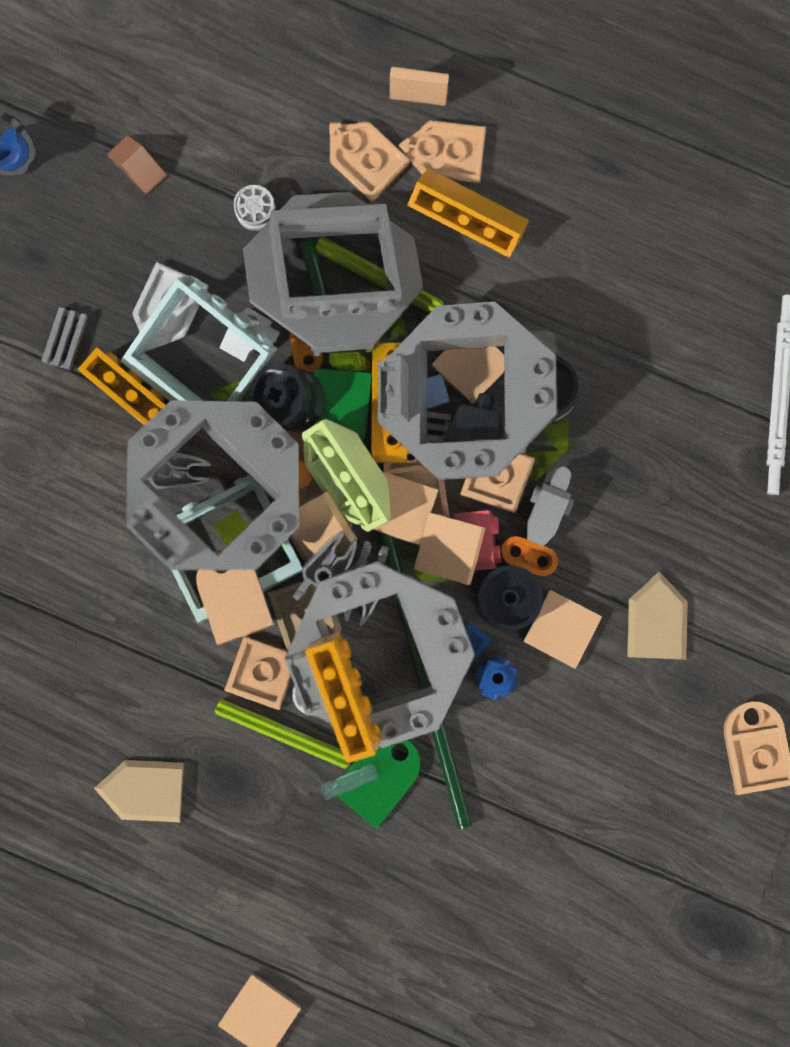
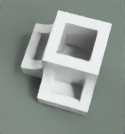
M246 308L239 313L249 320V326L254 330L268 335L273 341L272 344L276 342L280 332L270 327L271 320L250 308ZM228 328L220 349L245 362L255 354L256 350Z

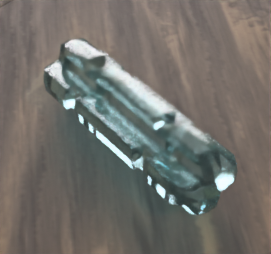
M369 764L362 767L360 771L357 769L336 778L335 782L331 780L322 784L321 790L325 799L329 800L336 797L339 792L343 794L362 786L365 781L369 783L376 780L378 773L375 766Z

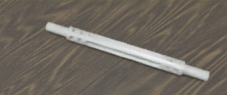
M790 295L782 296L781 322L777 324L766 464L769 466L767 490L769 495H779L781 467H784L790 392Z

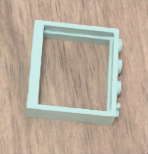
M187 275L176 278L121 359V362L169 401H203L145 354L151 342L186 293L260 353V356L226 401L240 402L251 387L258 372L264 369L278 348L272 344L273 341L268 335L263 332H257L249 326L250 322L247 318L226 307L227 303L221 297L208 293L203 288L204 285L200 280Z
M248 475L237 479L234 482L235 486L226 491L224 488H220L211 492L208 495L209 499L200 504L198 501L187 504L182 508L183 512L176 516L187 525L255 491L264 511L271 503L264 489ZM289 538L282 544V547L290 563L259 578L263 592L303 572V566ZM172 570L197 623L207 621L208 617L205 608L202 606L185 570Z

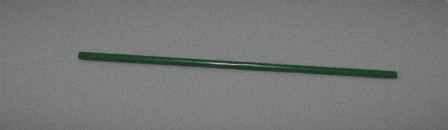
M305 240L300 243L313 295H328L314 240ZM344 351L329 352L334 370L349 371ZM366 436L364 445L371 454L368 439ZM378 532L381 546L389 548L385 560L387 567L404 574L394 537ZM395 594L421 690L432 685L399 597ZM443 719L439 729L432 731L457 827L458 829H464L472 826Z

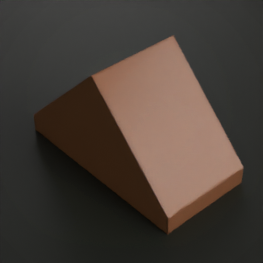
M126 136L107 154L146 196L167 177L145 148L129 136Z

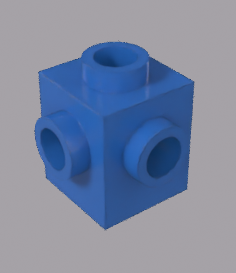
M494 656L493 661L486 660L484 665L479 664L474 680L479 682L477 688L483 689V696L499 701L500 695L508 697L509 692H515L519 676L515 675L516 669L510 667L511 661ZM495 673H501L503 676L502 683L495 684L492 681V676Z

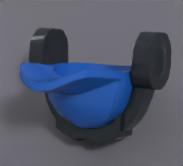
M4 112L1 118L14 128L9 127L0 138V175L20 176L28 170V166L34 160L36 149L30 136L24 130L25 125L15 116Z

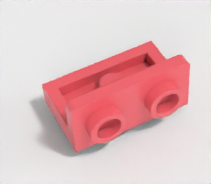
M489 510L454 514L456 520L486 528L475 571L497 569L498 563H502L500 545L496 546L495 534H499L498 517H493V513Z

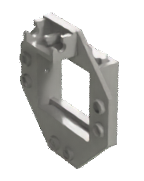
M350 192L294 195L280 210L271 211L270 221L243 248L250 303L311 346V352L314 353V356H320V353L362 349H366V352H372L374 345L423 290L414 237L389 220L386 204L367 205ZM378 233L388 291L289 298L281 239Z
M496 302L436 306L390 356L385 357V361H378V422L439 480L498 477L520 453H526V447L557 415L556 355ZM504 346L505 440L427 444V351Z
M171 400L127 441L126 527L169 570H257L299 528V444L257 402ZM201 428L275 500L219 556L212 552L144 484Z
M376 561L319 582L284 659L306 716L313 714L331 723L305 649L311 641L329 636L324 618L397 594L432 686L371 706L372 712L370 717L373 724L379 726L382 735V741H380L379 746L384 748L439 729L475 653L453 597L415 580L413 576L408 577Z

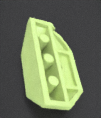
M324 419L302 433L305 466L322 492L326 490L330 492L345 519L360 525L367 532L391 519L388 480L356 432Z

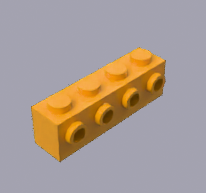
M429 168L417 181L408 203L409 207L509 258L519 244L529 223V220Z
M376 343L374 349H372L371 456L376 463H407V454H411L378 422V361H385V357L390 356L401 343Z
M96 347L78 370L141 424L146 425L166 406L163 403L166 398L153 387L148 391L141 385L144 380L131 369L128 372L124 371L119 366L122 363L121 360L113 353L108 351L104 354Z
M339 632L311 641L305 649V653L346 763L375 755L380 741H382V735L379 726L373 724L370 713L372 709L367 696L362 695L360 690V674L357 668H352L350 663L351 651L348 642L342 640Z

